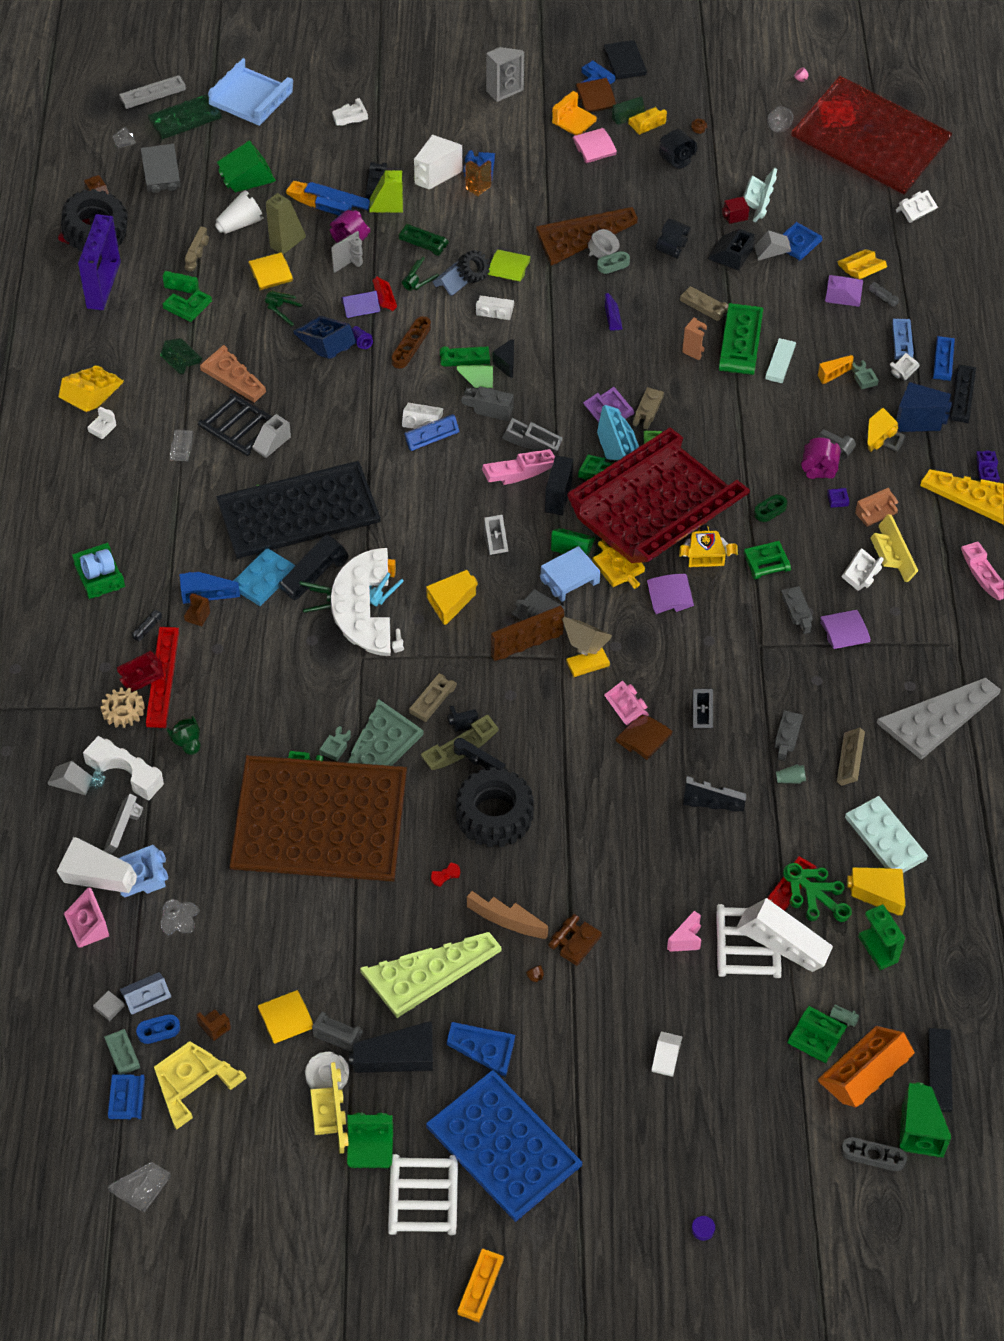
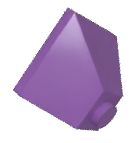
M829 275L825 302L860 307L863 280Z

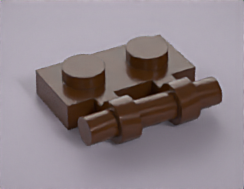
M573 914L563 922V927L559 932L553 934L552 940L548 945L551 949H556L558 945L561 946L560 955L578 966L602 937V932L587 922H584L580 927L577 926L576 923L579 921V917ZM569 932L574 934L570 940L565 938Z

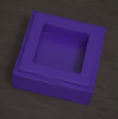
M846 488L828 489L827 495L831 508L849 506L850 501Z

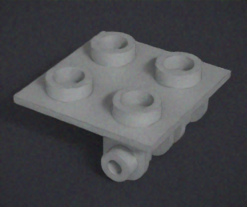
M358 231L331 247L334 273L351 262L357 267L363 264L362 240L359 238Z

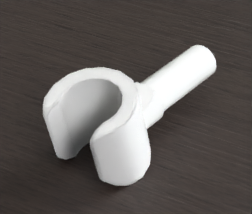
M400 629L395 630L396 641L392 642L394 653L404 650Z

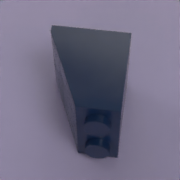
M909 382L898 409L896 418L898 422L897 432L941 431L942 425H946L948 422L949 414L946 413L950 412L952 402H950L951 394Z

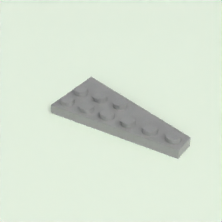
M983 678L881 717L877 720V724L922 760L999 695L1001 689L987 678Z

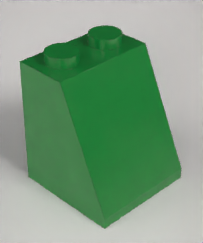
M250 140L217 161L220 167L218 171L223 178L225 177L223 182L228 189L231 187L235 193L276 181L265 158Z
M919 1082L909 1083L902 1104L899 1149H902L904 1152L943 1158L949 1145L951 1134L932 1086H926Z

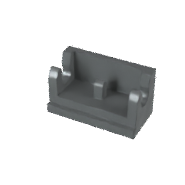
M323 1011L312 1026L314 1037L347 1051H353V1043L358 1042L363 1034L361 1027L353 1028L329 1018Z

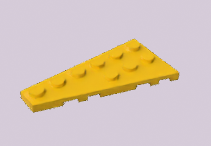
M931 469L921 481L920 486L1004 525L1003 483L982 479L979 482L971 480V477L964 476V478L954 477L951 473Z

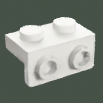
M861 548L841 577L858 591L863 587L868 588L874 581L872 577L881 570V563L884 558L880 557L875 560Z

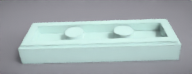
M779 338L766 374V380L783 383L796 342Z

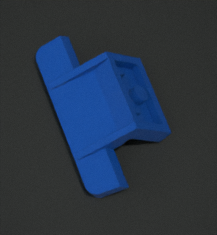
M308 183L304 190L306 193L317 196L315 201L316 209L335 215H340L345 210H351L352 207L367 211L369 209L370 201L367 198L330 187Z

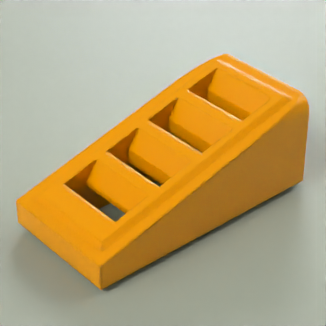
M850 355L820 363L818 377L822 384L828 383L851 370L854 357Z

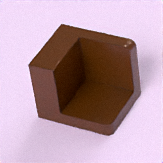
M191 593L189 596L191 605L184 615V620L202 627L210 614L208 598Z
M213 1010L205 1017L201 1012L196 1014L198 1024L213 1041L231 1029L229 1018L224 1013L220 1015L216 1010Z

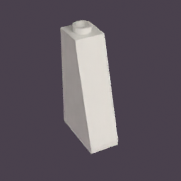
M73 837L57 869V873L64 883L130 893L137 879V875L129 863Z

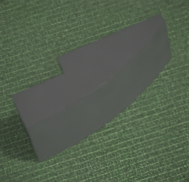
M514 418L510 420L502 437L506 441L537 451L551 449L552 453H557L563 439L532 422L526 425Z

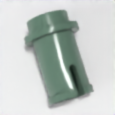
M836 1004L830 1014L831 1018L846 1023L848 1027H855L859 1019L856 1011L851 1012Z

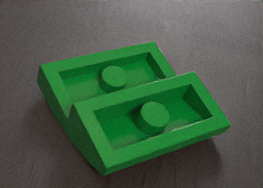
M808 1006L800 1018L797 1027L789 1037L788 1044L826 1064L841 1040L847 1026Z

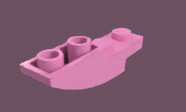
M551 449L518 454L515 460L483 464L482 471L488 482L502 481L503 485L512 484L552 468L555 456Z

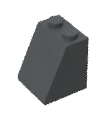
M174 144L141 148L147 192L156 193L165 189L176 190L181 188Z

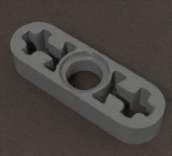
M854 1137L845 1139L841 1148V1153L847 1160L891 1171H901L907 1162V1155L902 1149ZM850 1145L854 1146V1153L849 1152ZM862 1147L865 1148L863 1156L861 1155ZM872 1149L877 1150L880 1153V1158H870L868 1151ZM885 1153H888L886 1161H883ZM894 1156H898V1164L894 1163Z

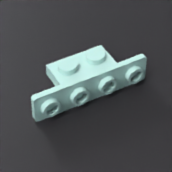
M776 168L766 176L765 182L760 181L754 176H751L748 180L744 198L748 206L756 210L752 220L754 222L759 218L762 219L767 212L765 208L770 202L769 196L774 189L772 186L777 179Z

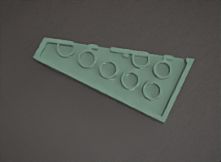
M378 699L373 713H371L365 729L362 730L351 752L350 759L346 763L392 766L424 735V732L417 725Z

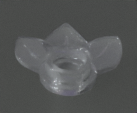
M174 899L168 900L162 908L164 916L161 920V928L163 932L168 936L176 930L181 933H192L195 926L192 917L200 912L199 908L191 902L180 903Z

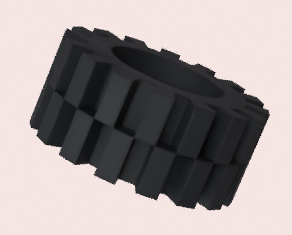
M471 250L461 255L458 259L457 266L460 268L457 269V272H461L459 276L464 277L463 281L468 280L467 283L473 284L488 276L490 264H487L489 260H485L486 255H481V251ZM470 261H473L476 264L477 273H474L470 269Z

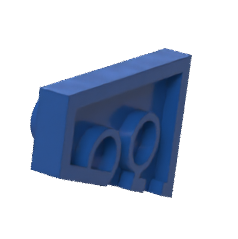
M452 1022L447 1045L506 1077L515 1035Z

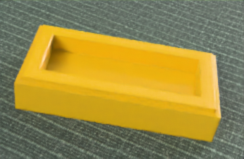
M603 648L596 654L588 653L587 656L580 654L566 659L573 677L610 666V661Z

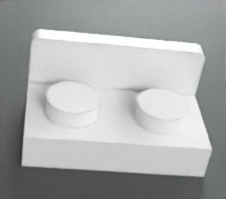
M927 190L923 193L917 192L910 200L906 198L899 202L900 206L896 209V212L902 211L908 222L911 223L936 210L938 207Z
M480 296L479 301L476 302V315L510 320L514 308V300Z
M408 402L403 410L402 426L416 429L439 420L443 415V408Z

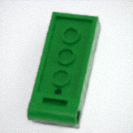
M729 303L719 371L754 375L764 307Z

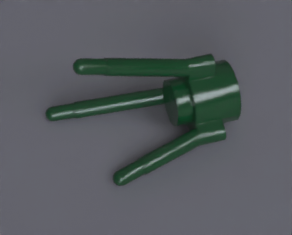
M424 256L420 261H416L408 275L402 280L403 287L408 291L418 290L421 286L439 276V274H435L419 283V277L415 273L425 260Z
M273 290L269 291L265 298L266 304H269L268 309L273 310L288 324L294 326V323L275 307H280L283 302L302 307V304L286 299H296L294 295L279 293Z
M303 581L299 582L300 585L310 587V591L326 593L327 601L330 602V604L303 609L304 613L331 608L332 588Z

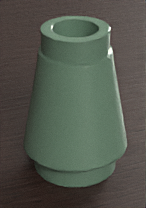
M796 764L776 771L777 783L801 784V782L806 781L804 765L799 766Z

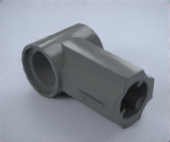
M822 430L818 437L828 438L833 444L837 443L841 449V460L847 459L856 447V442L853 438L849 436L841 438L827 430Z

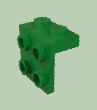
M355 1113L348 1115V1167L390 1168L393 1155V1115L386 1113H377L376 1115Z

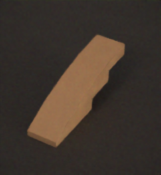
M473 891L467 896V907L485 919L524 935L542 939L548 937V926L515 903L509 908L495 897L487 902Z

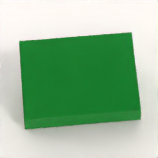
M557 528L552 531L551 551L565 554L579 546L589 556L595 537L564 528Z

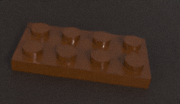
M560 605L492 632L491 657L493 660L505 659L509 655L523 652L529 647L540 645L544 641L562 635L564 630V609Z

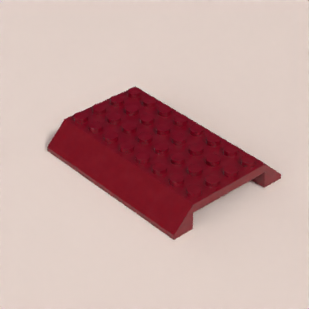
M671 427L579 485L567 495L578 520L630 563L649 562L750 493V489L738 480L727 485L681 448L683 437Z

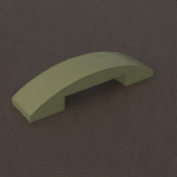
M487 714L472 723L470 730L439 747L437 744L420 755L431 770L443 768L466 757L464 755L458 756L453 752L454 741L457 738H463L479 748L499 731V728Z

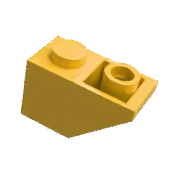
M884 408L880 409L869 419L868 450L870 452L874 449H879L885 439L893 437L898 431V422Z

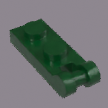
M406 224L399 233L400 240L430 250L437 256H440L443 248H446L449 244L445 237Z

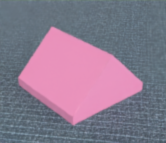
M87 888L64 913L78 947H83L109 937L105 919L91 888Z

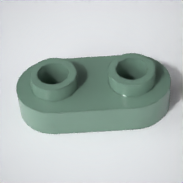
M622 251L603 256L598 259L597 269L601 273L606 274L629 266L630 256Z

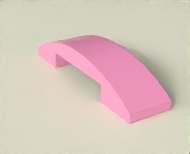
M977 541L962 546L963 556L978 583L993 598L997 600L1004 599V580L1002 581L988 562L987 552Z

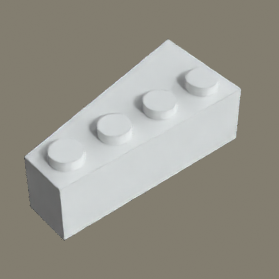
M767 898L746 909L736 928L738 932L812 972L824 967L833 948L831 944Z

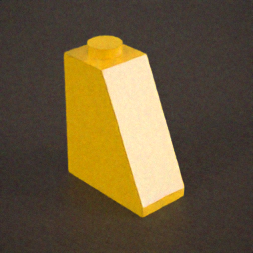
M465 570L426 586L427 599L444 625L448 624L476 595L477 580L474 576L470 575L468 570Z
M852 868L851 875L847 876V888H851L852 897L876 907L884 904L889 912L898 916L903 915L905 909L903 869Z

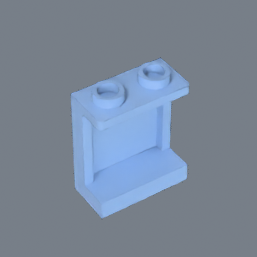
M578 546L541 566L540 579L543 584L548 585L552 594L563 602L568 592L585 583L590 582L593 586L600 583V570Z

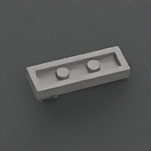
M129 794L122 801L103 851L112 854L118 848L128 819L137 820L141 816L143 807L135 802L136 796Z

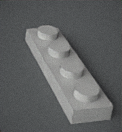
M180 75L121 93L119 96L124 107L127 109L184 91L186 86Z

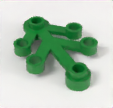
M797 863L785 866L783 876L790 882L792 897L789 901L790 905L794 908H799L803 903V897L800 895V884L806 890L808 905L806 918L809 921H816L820 915L816 905V898L834 912L833 915L837 921L845 922L850 918L852 909L849 905L845 903L837 904L822 892L831 891L834 895H840L845 888L841 881L821 883L828 877V871L825 868L803 869ZM818 873H823L824 877H821ZM806 878H815L819 882H810ZM834 886L840 887L841 890H837ZM793 899H798L800 903H796ZM810 912L815 913L816 916H811Z

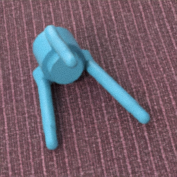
M387 573L378 588L373 587L372 589V586H369L370 604L375 607L378 604L382 605L385 599L404 580L400 579L383 595L381 589L390 577V573Z

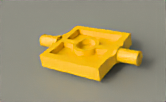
M604 540L602 542L599 541L598 546L603 551L601 554L593 557L592 562L611 586L615 587L628 581L634 589L638 588L640 583L636 580L635 576L645 572V566L642 563H630L614 548L609 547Z

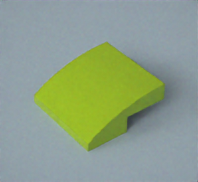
M497 250L491 261L488 275L521 282L525 276V269L530 263V256Z

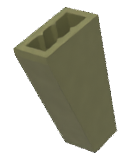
M277 193L266 201L270 248L278 253L285 254L303 240L306 234L290 200Z

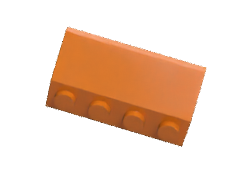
M876 1026L829 1068L818 1081L842 1104L857 1107L863 1104L872 1092L878 1090L879 1086L886 1079L892 1077L900 1066L906 1064L915 1052L904 1032Z

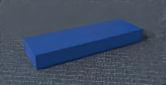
M937 336L933 379L951 381L955 338Z
M452 414L405 432L404 435L409 450L413 451L460 431L455 415Z

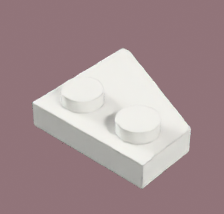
M360 98L355 100V104L351 106L346 104L332 112L337 126L362 122L368 119V113Z

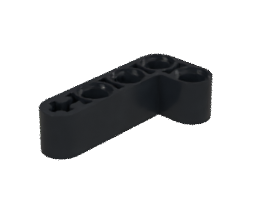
M325 535L283 578L279 584V589L292 600L299 599L310 588L300 585L299 582L314 583L332 563L337 567H341L348 560L349 555L347 551L333 537Z

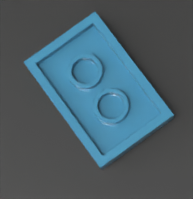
M265 549L233 581L238 582L241 595L261 606L279 588L280 582L296 565L270 549Z

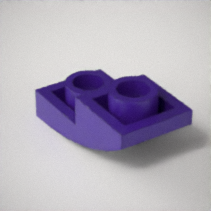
M977 451L979 480L999 483L998 460L995 451Z

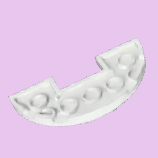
M387 548L366 551L351 559L338 573L331 593L333 618L336 625L343 632V635L354 645L357 644L366 649L365 651L383 656H390L391 654L390 617H370L369 586H379L388 573Z

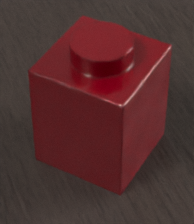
M744 196L724 201L722 215L729 224L748 220L749 206Z

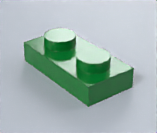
M165 271L163 274L164 288L191 294L199 290L197 277Z

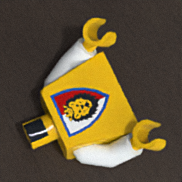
M702 525L698 528V531L692 532L691 538L687 539L680 546L679 557L688 556L689 567L724 566L726 554L727 556L731 554L738 555L737 544H728L724 538L720 537L719 532L709 531L707 525Z

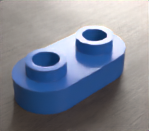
M164 1015L143 1021L137 1026L138 1039L142 1043L150 1044L175 1037L180 1032V1022L174 1015ZM169 1026L173 1027L171 1030H166ZM147 1032H151V1033H152V1034L149 1035V1036H146V1035H145Z

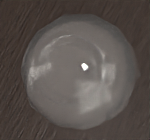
M778 106L773 112L769 113L767 124L771 130L777 133L785 132L792 125L793 114L788 108Z

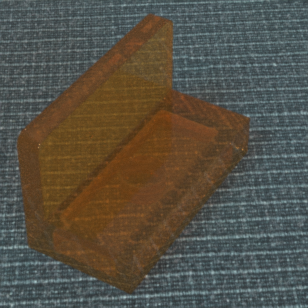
M488 160L481 166L468 161L465 164L466 189L479 196L491 187V161Z

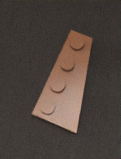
M225 345L200 365L203 372L254 403L266 393L265 386L253 374H250L243 364L241 365L233 354L228 352Z

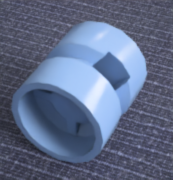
M108 549L97 551L95 555L90 553L80 557L82 571L88 580L99 577L100 573L106 575L115 571L113 557Z

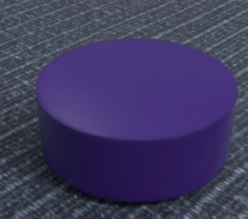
M699 1216L693 1221L692 1233L697 1239L705 1241L714 1235L715 1224L711 1218Z

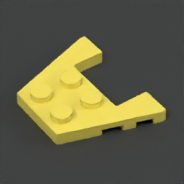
M190 1041L154 1067L176 1130L193 1118L191 1112L181 1102L191 1092L215 1075H218L230 1090L246 1079L244 1072L237 1071L230 1064L213 1057V1054Z

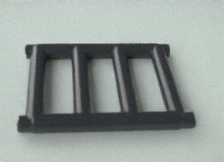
M232 392L226 402L204 421L200 420L198 425L239 452L249 456L259 433L245 446L237 441L262 419L268 421L273 416ZM235 402L243 406L218 429L210 425ZM249 410L256 414L232 437L224 434Z

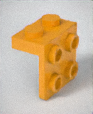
M574 91L566 95L552 109V123L575 136L582 134L597 120L595 115L578 107V93Z

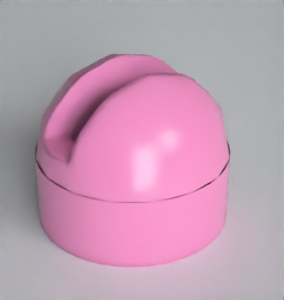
M802 67L794 74V77L799 82H804V78L806 80L808 78V72Z

